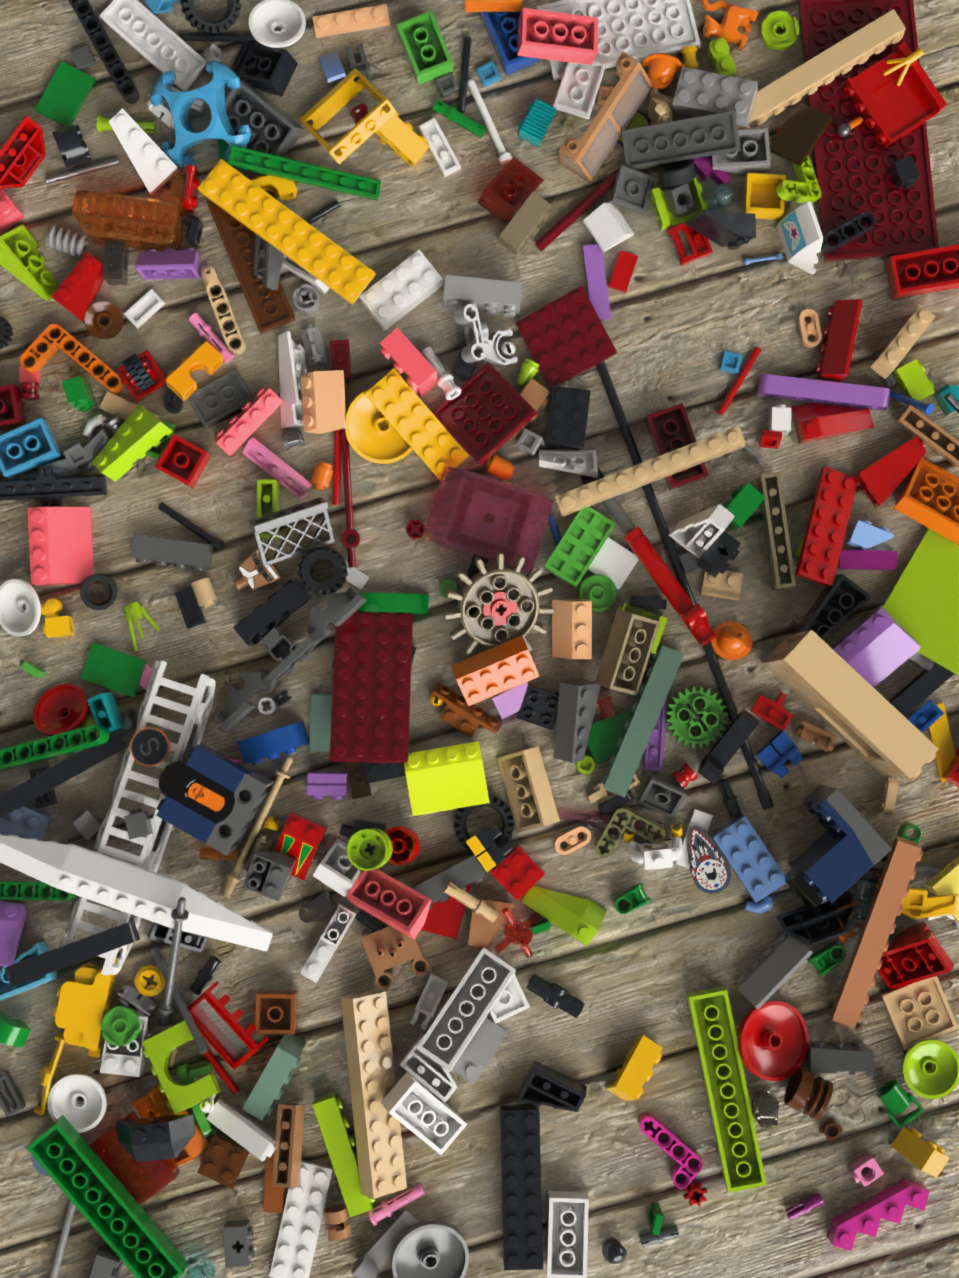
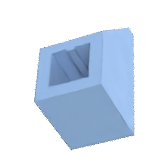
M861 519L853 523L846 544L860 550H866L892 539L894 534L889 533L890 530L885 527L879 526L877 528L872 526L870 521Z

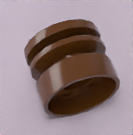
M800 1067L792 1075L784 1094V1104L796 1111L802 1108L804 1115H809L810 1118L818 1120L830 1102L833 1083L829 1080H824L821 1076L815 1078L813 1072Z

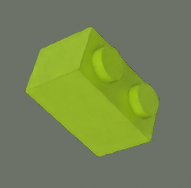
M917 359L893 372L897 385L903 395L922 401L935 393L934 384L926 377L925 368Z

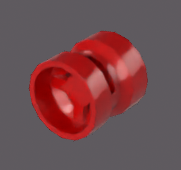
M684 763L679 771H674L671 774L682 789L687 787L690 781L698 778L687 763Z

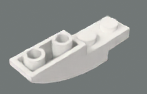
M339 905L301 970V975L315 983L318 982L355 918L356 913Z

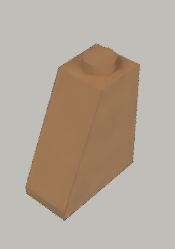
M474 896L479 900H484L486 905L498 911L499 914L496 915L497 918L492 923L482 915H476L472 910L468 945H471L472 949L482 950L483 947H488L512 909V901Z

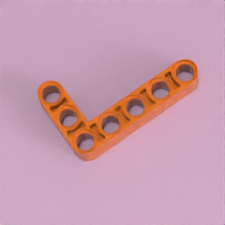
M58 324L49 325L20 357L22 367L29 373H36L60 350L109 392L119 394L124 389L123 381L117 373ZM55 332H60L57 338H52ZM69 344H75L72 350H66ZM42 346H47L46 351L39 352ZM89 356L88 361L81 362L82 357ZM29 360H34L32 366H27ZM98 368H103V372L101 374H95V371ZM112 380H118L116 386H109Z

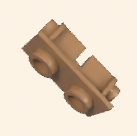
M802 720L794 732L798 739H802L810 744L814 742L815 746L823 749L825 752L833 750V743L838 738L837 735L805 720Z

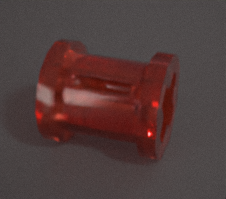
M611 696L597 701L602 714L601 719L618 714L613 708Z

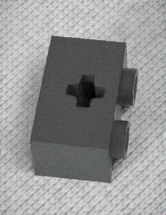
M250 1220L226 1221L223 1227L225 1267L249 1266L251 1260L255 1257L254 1246H251L253 1226H250Z

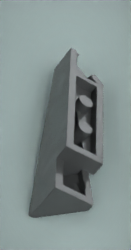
M275 198L276 200H278L280 203H282L284 206H286L287 208H289V209L291 210V204H290V203L285 202V201H283V200H281V199H279V198ZM256 234L254 274L263 281L264 287L276 291L279 286L284 254Z

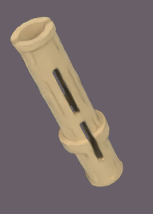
M451 881L446 884V889L443 890L444 893L472 909L476 915L480 914L492 923L496 920V915L499 912L486 905L484 900L475 898Z

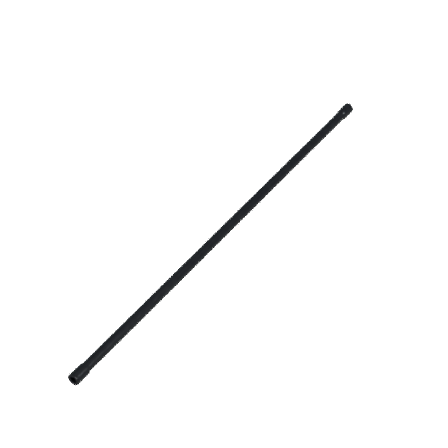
M604 361L596 365L631 460L635 466L643 462ZM651 483L642 486L677 581L694 605H696L674 543L669 536L670 533ZM710 641L703 646V650L723 703L727 706L726 710L732 723L737 717L738 712ZM746 739L741 746V750L755 784L761 806L765 810L773 807L774 804L763 781L749 741Z

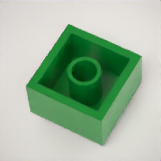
M747 483L745 486L741 484L731 494L733 499H728L722 505L735 516L728 526L734 531L739 529L766 498L750 483Z

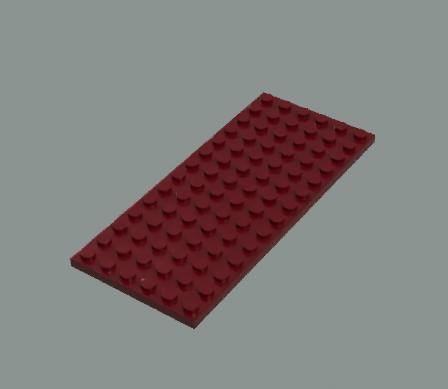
M913 0L799 1L798 8L804 63L893 9L906 28L903 38L898 43L889 44L881 53H874L869 56V59L863 64L854 65L848 73L844 75L839 74L831 83L819 86L818 90L811 95L807 94L808 106L832 116L831 123L813 148L815 175L822 194L818 199L823 238L831 230L864 212L871 213L875 218V224L867 234L833 253H825L823 251L824 262L888 257L939 248L926 122L884 148L876 140L873 130L866 125L863 115L856 110L851 97L845 94L843 87L847 78H854L893 53L904 42L912 53L918 50ZM861 116L863 118V121L853 128L846 137L838 135L837 128L840 124L849 123L856 117ZM912 155L920 177L913 187L909 189L903 187L897 190L889 168L894 162ZM860 221L862 226L868 227L866 221ZM844 230L845 235L851 236L849 230ZM827 239L830 245H835L832 239Z

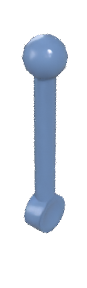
M776 254L774 256L753 259L745 258L743 263L749 265L753 262L779 260L783 258V255Z

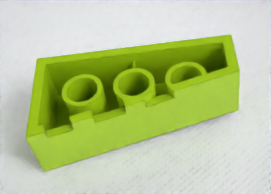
M138 404L91 464L116 482L134 466L133 463L137 459H143L147 455L146 452L152 446L157 447L165 435L169 436L174 431L152 412Z

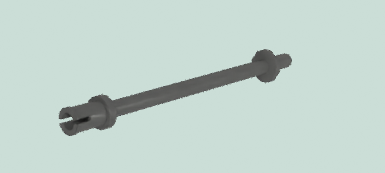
M184 897L178 899L177 908L172 910L171 913L172 919L175 920L164 1001L159 1004L160 1015L158 1024L163 1027L171 1024V1015L175 1008L171 1001L183 921L189 917V912L185 910L186 899Z

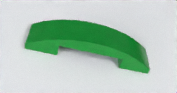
M359 593L367 601L358 609V612L428 614L429 595Z

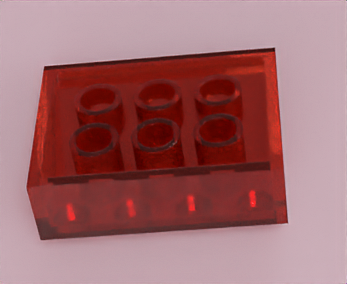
M132 1110L121 1120L138 1119L139 1117ZM116 1124L89 1145L139 1205L162 1190L177 1178L180 1170L173 1164L171 1159L136 1162L118 1143Z

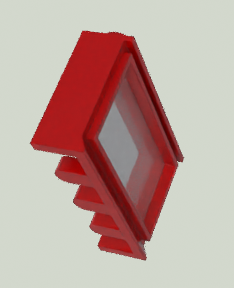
M216 981L187 1008L200 1034L225 1062L235 1070L258 1051L269 1038L266 1036L259 1044L251 1038L252 1033L256 1030V1026L250 1024L244 1030L237 1022L243 1016L242 1010L238 1009L231 1015L224 1007L230 1001V997L224 995L219 1000L216 999L211 993L219 984Z

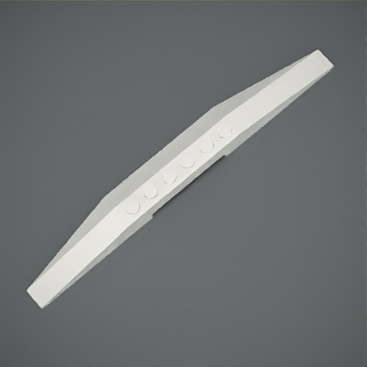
M0 833V863L50 886L170 928H174L175 920L171 917L172 910L177 908L178 899L184 897L186 899L185 910L189 912V917L183 921L182 931L263 951L268 950L273 932L252 920L251 922L236 911L232 912L225 908L224 904L216 903L201 891L197 892L190 888V885L75 844H58L56 841L45 842L38 841L36 838L25 839L19 838L16 835L5 836Z

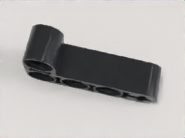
M743 709L722 734V738L718 739L699 764L698 773L715 784L721 777L724 767L754 731L760 720Z

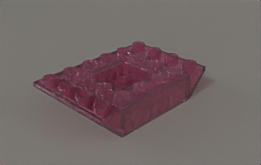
M445 466L422 539L463 553L486 558L495 563L496 552L501 551L504 555V566L510 568L513 567L518 555H522L525 558V562L520 571L530 573L533 570L554 501L538 493L480 474ZM487 513L493 514L495 517L494 523L487 524L484 521V515Z

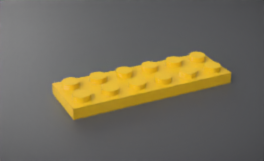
M394 368L365 393L367 398L439 481L443 480L469 456Z

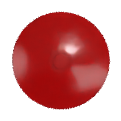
M769 1000L759 1009L754 1006L747 1012L740 1024L737 1038L738 1052L744 1066L753 1075L768 1081H781L797 1072L806 1058L809 1046L808 1028L804 1018L797 1009L785 1002Z

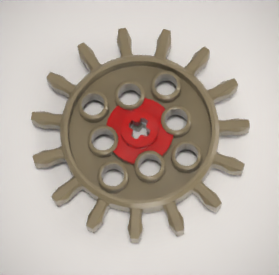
M501 551L496 552V566L487 569L484 562L478 556L475 557V565L478 567L479 573L469 578L464 572L458 570L456 574L459 579L466 583L462 592L459 593L453 590H446L445 592L447 597L459 601L458 609L443 612V617L445 619L459 618L462 624L451 631L449 635L455 640L465 633L469 634L471 639L463 649L468 655H470L478 643L484 645V651H487L520 636H523L528 650L531 651V644L525 638L529 632L534 629L541 634L546 635L547 633L542 625L536 623L539 613H554V609L551 606L539 604V597L552 592V587L544 585L535 589L532 584L543 571L537 566L528 575H523L520 572L525 562V558L522 555H518L512 568L504 567V555ZM502 577V583L497 586L494 585L495 580ZM516 589V594L513 597H508L509 591ZM490 592L488 599L481 600L483 593ZM525 601H530L529 607L522 609V604ZM471 607H477V611L474 614H468ZM517 616V620L514 623H509L510 617ZM485 619H491L489 625L482 626ZM500 630H504L503 636L497 638V632Z

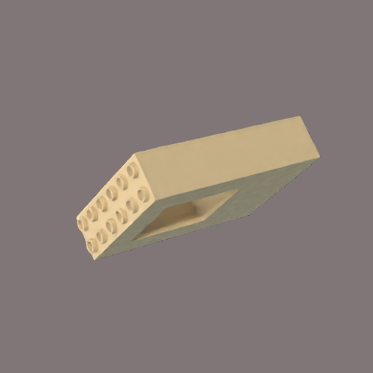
M808 630L787 636L762 662L775 677L879 774L908 779L916 778L922 772V766L926 762L930 763L936 757L935 753L938 748L814 631Z

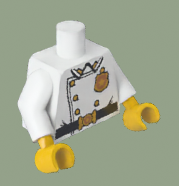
M671 824V835L674 838H665L661 843H653L649 840L634 841L635 833L631 831V834H628L625 829L623 839L628 842L627 847L631 860L641 864L646 870L673 867V861H676L682 855V838H680L683 834L682 825L680 824V828L675 830L673 829V824Z

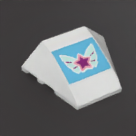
M811 201L789 203L776 226L787 261L810 274H815L814 264L818 263L816 253H819L821 250L823 235Z

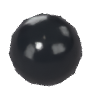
M609 1238L603 1244L602 1254L607 1262L619 1264L625 1259L627 1250L616 1238Z

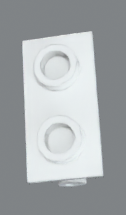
M163 96L164 102H162V105L153 107L150 100H148L146 103L148 110L158 118L164 113L161 120L169 128L175 129L174 119L165 97Z

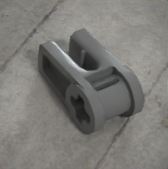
M363 44L357 46L358 57L361 60L360 63L355 62V54L352 48H346L351 71L356 68L366 79L371 80L372 74ZM358 76L353 79L355 82L359 79Z

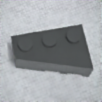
M813 1041L808 1046L807 1068L811 1072L834 1074L837 1072H849V1075H856V1072H868V1076H875L874 1052L867 1045L863 1044L862 1041H851V1044H844L842 1041H832V1044H824L823 1041Z

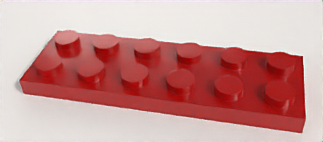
M826 466L821 468L795 575L827 587L833 586L858 483L857 478Z

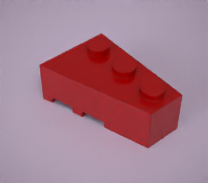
M86 252L51 297L85 324V313L94 304L107 269L101 262Z

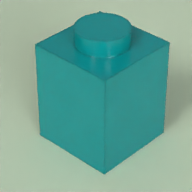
M947 384L939 389V394L934 396L945 416L956 410L944 399V396L951 393L959 402L958 385L955 384L950 387Z

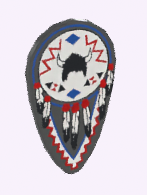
M697 826L691 827L688 834L687 851L693 881L703 892L710 894L719 893L726 889L730 883L732 875L730 866L711 836Z

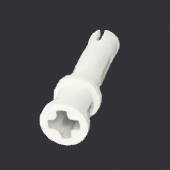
M427 347L422 350L421 354L437 371V385L445 392L446 399L453 400L461 393L460 387L455 385L453 376L445 371L432 348Z

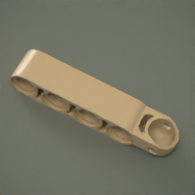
M210 264L205 265L201 268V276L225 343L234 355H241L246 349V344L229 298L215 269ZM214 289H221L218 295H212ZM227 306V310L224 313H219L220 307ZM227 324H234L232 330H225ZM240 341V346L232 348V343Z

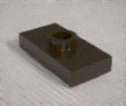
M346 762L352 799L371 796L370 783L367 781L364 762Z

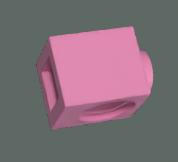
M869 1152L849 1165L853 1170L850 1174L857 1184L861 1182L864 1187L884 1175ZM864 1167H869V1171L866 1174H861Z

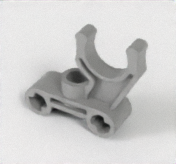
M468 304L455 310L454 319L458 324L463 325L467 344L461 351L462 359L465 362L472 363L485 360L499 367L518 363L517 357L506 359L501 356L498 350L500 338L513 335L511 329L496 331L489 336L488 327L485 323H480L479 313L474 305Z

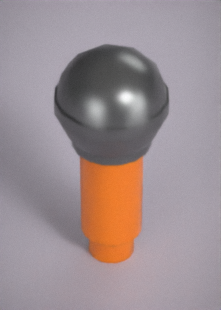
M861 116L856 117L849 123L840 124L837 128L838 135L846 137L853 128L863 121V118Z

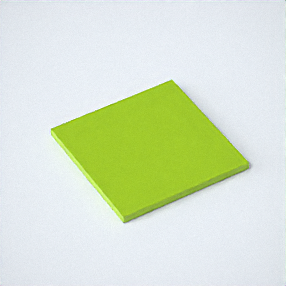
M928 529L883 607L921 646L917 651L918 653L959 676V545Z

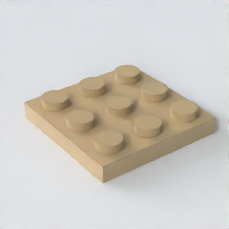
M937 976L880 994L904 1050L910 1049L919 1041L934 1039L958 1029Z

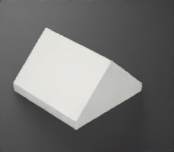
M603 203L583 220L603 253L635 234L617 206L613 203Z

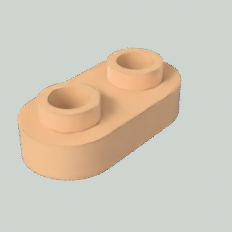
M806 309L798 317L801 340L804 346L814 348L822 340L819 318L814 310ZM804 318H809L810 323H806ZM808 336H812L814 341H809Z
M578 826L559 836L554 843L555 849L561 855H568L588 844L591 839V833L586 827ZM579 832L584 833L583 839H578L577 835ZM566 841L568 843L567 847L561 848V842Z

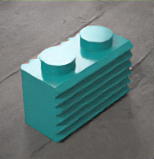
M536 98L535 102L530 103L526 110L528 114L526 119H522L517 128L519 130V138L539 147L556 115L557 108Z
M112 692L101 693L87 700L97 726L107 728L110 734L124 729V721Z

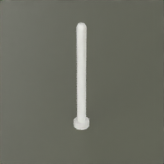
M469 79L467 84L500 155L498 160L500 164L507 163L512 159V156L504 148L475 81Z

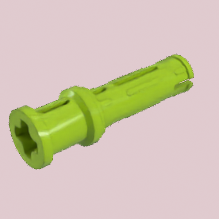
M98 114L97 131H113L109 124V120L112 117H102V115ZM134 120L145 133L156 134L155 121Z

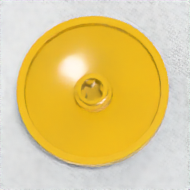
M365 390L351 402L346 412L345 434L350 446L359 456L374 463L388 464L403 459L412 451V448L367 398L365 393L368 390Z

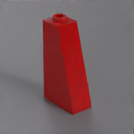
M917 436L855 475V478L858 479V483L874 507L884 503L927 453L925 443L918 439Z

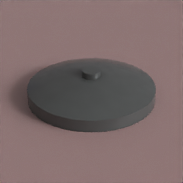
M424 1221L410 1227L399 1237L391 1254V1269L394 1278H464L469 1265V1251L464 1237L455 1227L442 1221Z

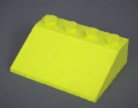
M479 741L408 754V763H404L413 816L490 803Z

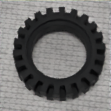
M180 0L182 13L186 16L185 19L191 23L190 25L193 28L195 27L198 31H203L207 34H217L229 29L237 21L236 19L239 17V10L241 9L240 0H227L228 7L225 15L219 20L210 21L198 14L193 0Z
M488 794L490 803L458 809L454 820V829L457 839L468 851L472 850L466 843V840L471 837L466 828V820L469 813L477 807L488 806L499 813L502 819V834L494 839L497 845L506 839L507 841L511 839L514 831V819L510 808L503 800Z

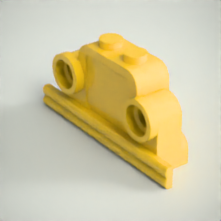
M86 963L76 971L74 978L59 986L57 991L59 1001L58 1005L54 1008L53 1017H55L56 1025L59 1028L65 1029L63 1037L66 1043L89 1049L88 1056L100 1058L104 1040L101 1033V1021L110 1008L116 974L103 975L101 974L103 967Z

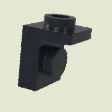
M182 216V222L186 226H190L186 232V239L191 246L198 248L204 225L196 216Z

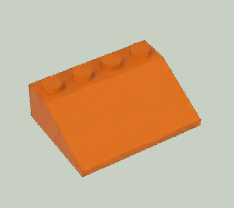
M922 457L914 467L893 509L959 545V478Z

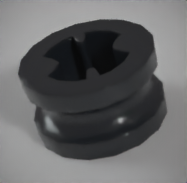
M287 690L272 698L273 701L277 702V707L292 698L287 695Z

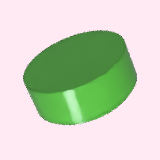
M451 579L442 581L439 586L440 594L444 598L451 599L447 597L445 592L446 590L458 592L457 583Z

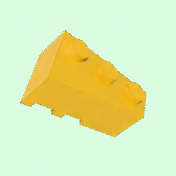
M644 1035L638 1036L626 1055L622 1068H618L616 1071L617 1077L612 1085L608 1084L606 1089L624 1101L639 1099L644 1091L642 1087L645 1081H649L653 1074L652 1068L654 1064H657L662 1057L661 1051L663 1047Z

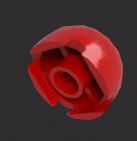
M396 826L386 830L385 833L388 834L393 845V852L388 861L389 863L404 865L417 857L420 850V840L415 831L406 826Z

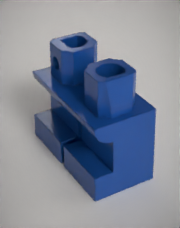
M780 731L768 742L769 744L764 745L754 755L770 772H774L781 778L789 772L783 763L789 760L796 766L803 760L798 752L799 748L789 739L785 731Z

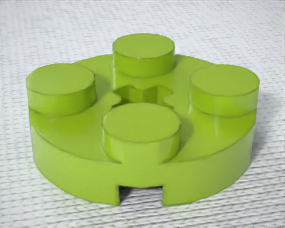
M786 11L770 13L763 21L760 29V36L765 43V47L776 51L786 50L793 46L799 34L798 21L794 16L792 18L788 15ZM777 27L784 30L781 35L775 32Z

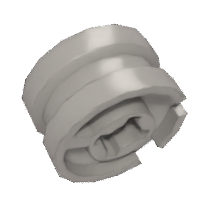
M303 284L293 292V302L301 313L312 314L320 307L319 293L312 285ZM305 297L310 298V300L303 301Z

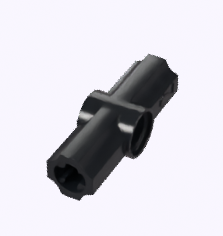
M535 973L527 984L526 989L543 998L550 1006L556 1009L560 1008L575 1018L583 1010L584 1002L567 993L568 991L558 984L550 983Z

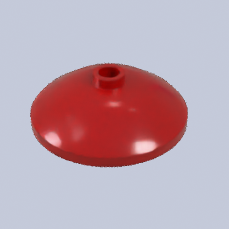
M69 683L59 684L48 689L38 699L33 710V721L36 728L47 736L75 730L86 717L89 705L87 695L79 686Z

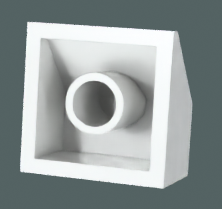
M337 839L313 876L345 897L363 870L352 865L347 856V844Z

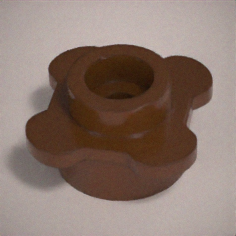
M829 1117L824 1125L819 1126V1132L824 1133L828 1141H833L842 1133V1127L835 1123L834 1118Z

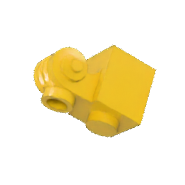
M48 599L45 604H41V613L45 615L43 632L47 638L74 636L73 617L59 616L58 613L62 611L63 604L57 599Z

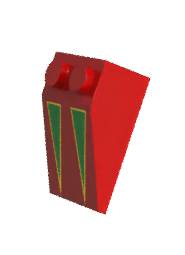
M295 812L290 813L274 852H280L295 858L296 861L291 875L305 880L328 827Z

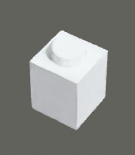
M783 404L774 405L769 410L768 430L781 431L782 434H788L791 431V408H786V405Z

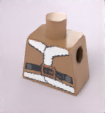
M257 549L238 567L242 576L233 582L239 591L249 585L255 592L279 582L283 578L274 564L262 565ZM265 553L264 555L266 560L270 559L268 555Z

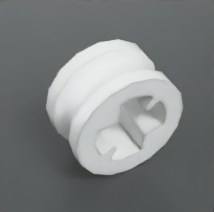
M263 698L258 703V709L262 714H272L276 709V703L272 698ZM268 700L271 702L270 706L272 708L270 711L267 709L266 712L263 710L264 706L262 704L264 701L267 703Z

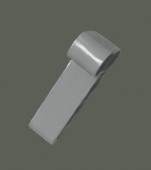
M403 1209L356 1260L353 1265L352 1274L356 1278H376L381 1266L391 1257L394 1245L399 1237L407 1229L418 1224L419 1221L406 1209Z

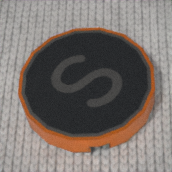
M152 727L141 729L131 740L130 751L132 757L143 766L152 767L159 765L169 755V738L160 729Z

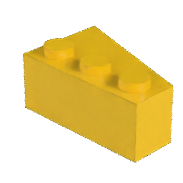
M396 112L374 133L381 138L379 141L383 145L387 143L397 156L412 167L430 146L427 145V140L423 136L417 135L412 131L413 127L408 122H403L398 118L399 114Z

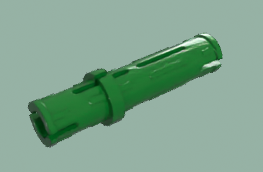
M440 99L436 100L432 108L433 111L446 117V120L449 122H455L482 139L487 127L456 110V107H451Z

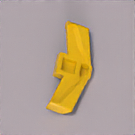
M909 887L908 896L903 898L901 903L903 905L901 914L913 919L954 915L957 911L958 893L927 897V889Z
M62 1033L55 1035L54 1039L58 1043L53 1057L46 1066L42 1067L40 1072V1078H42L40 1085L43 1086L41 1105L37 1106L34 1110L39 1115H43L48 1110L47 1102L51 1083L54 1081L58 1060L65 1044Z

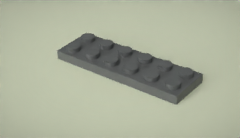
M736 110L622 131L626 166L632 169L741 151Z

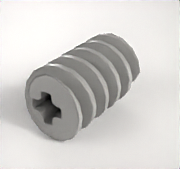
M57 224L52 226L46 236V246H50L52 249L57 248L58 251H64L65 254L71 253L72 256H78L79 259H82L89 250V241H86V235L83 234L79 239L78 232H75L72 236L71 229H68L65 233V228L60 227L58 231Z

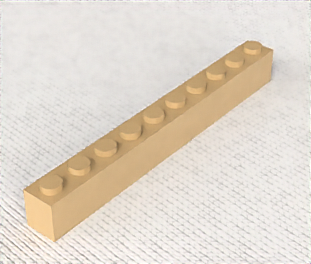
M895 10L889 11L757 91L748 127L738 126V130L751 129L756 124L761 125L765 123L768 117L773 114H780L786 106L798 103L801 97L806 94H813L818 90L819 86L831 83L839 74L844 75L848 73L854 65L863 64L869 59V56L874 53H881L889 44L898 43L903 38L906 28Z
M738 425L557 495L555 498L562 516H566L743 448L746 442Z

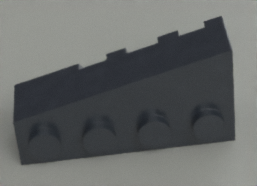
M835 574L833 586L825 587L793 634L812 630L823 640L835 627L842 624L849 615L857 611L872 596L845 575Z
M296 579L286 582L282 586L283 589L281 591L273 593L268 597V601L263 605L257 606L250 615L244 617L233 627L248 646L254 647L274 627L277 628L312 599Z

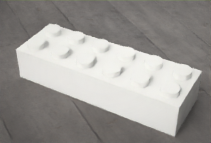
M483 948L417 1046V1050L450 1072L512 979L516 969Z

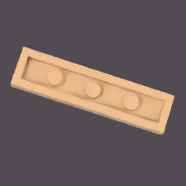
M387 4L313 16L316 38L390 25Z

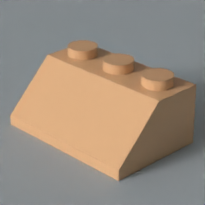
M314 371L300 375L304 432L323 434L346 428L344 371Z
M552 599V608L554 609L552 614V657L592 659V601L590 599Z

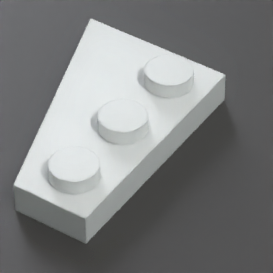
M539 450V467L598 478L596 450Z

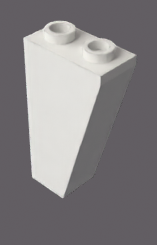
M219 1098L214 1109L206 1119L261 1161H264L266 1156L270 1158L276 1149V1132L224 1099Z

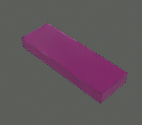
M841 550L838 569L897 570V551Z

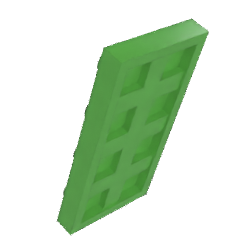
M590 506L579 510L543 567L576 588L616 523Z

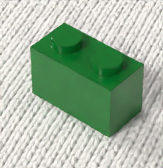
M78 376L62 381L68 404L81 412L89 411L93 406H97L91 384L83 377Z

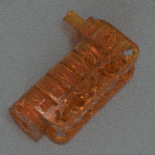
M172 175L170 190H165L164 195H160L159 199L79 189L74 196L73 215L79 221L81 229L96 244L143 250L154 249L159 252L165 251V249L179 251L184 223L181 219L182 216H185V209L181 204L182 197H184L183 192H181L183 177ZM111 238H116V239H119V240H118V241H112ZM174 240L177 244L170 248L169 243ZM148 242H149V243H157V244L154 245V246H151V245L148 244Z

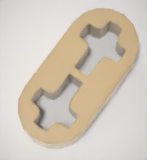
M886 777L880 806L881 813L892 815L898 790L897 778Z

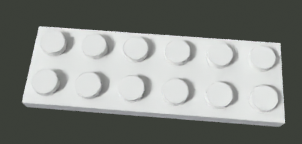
M113 0L100 14V19L157 70L161 73L164 71H174L176 75L174 85L181 91L185 92L205 70L206 60L138 0Z
M301 1160L300 1186L288 1189L269 1277L309 1278L333 1167Z

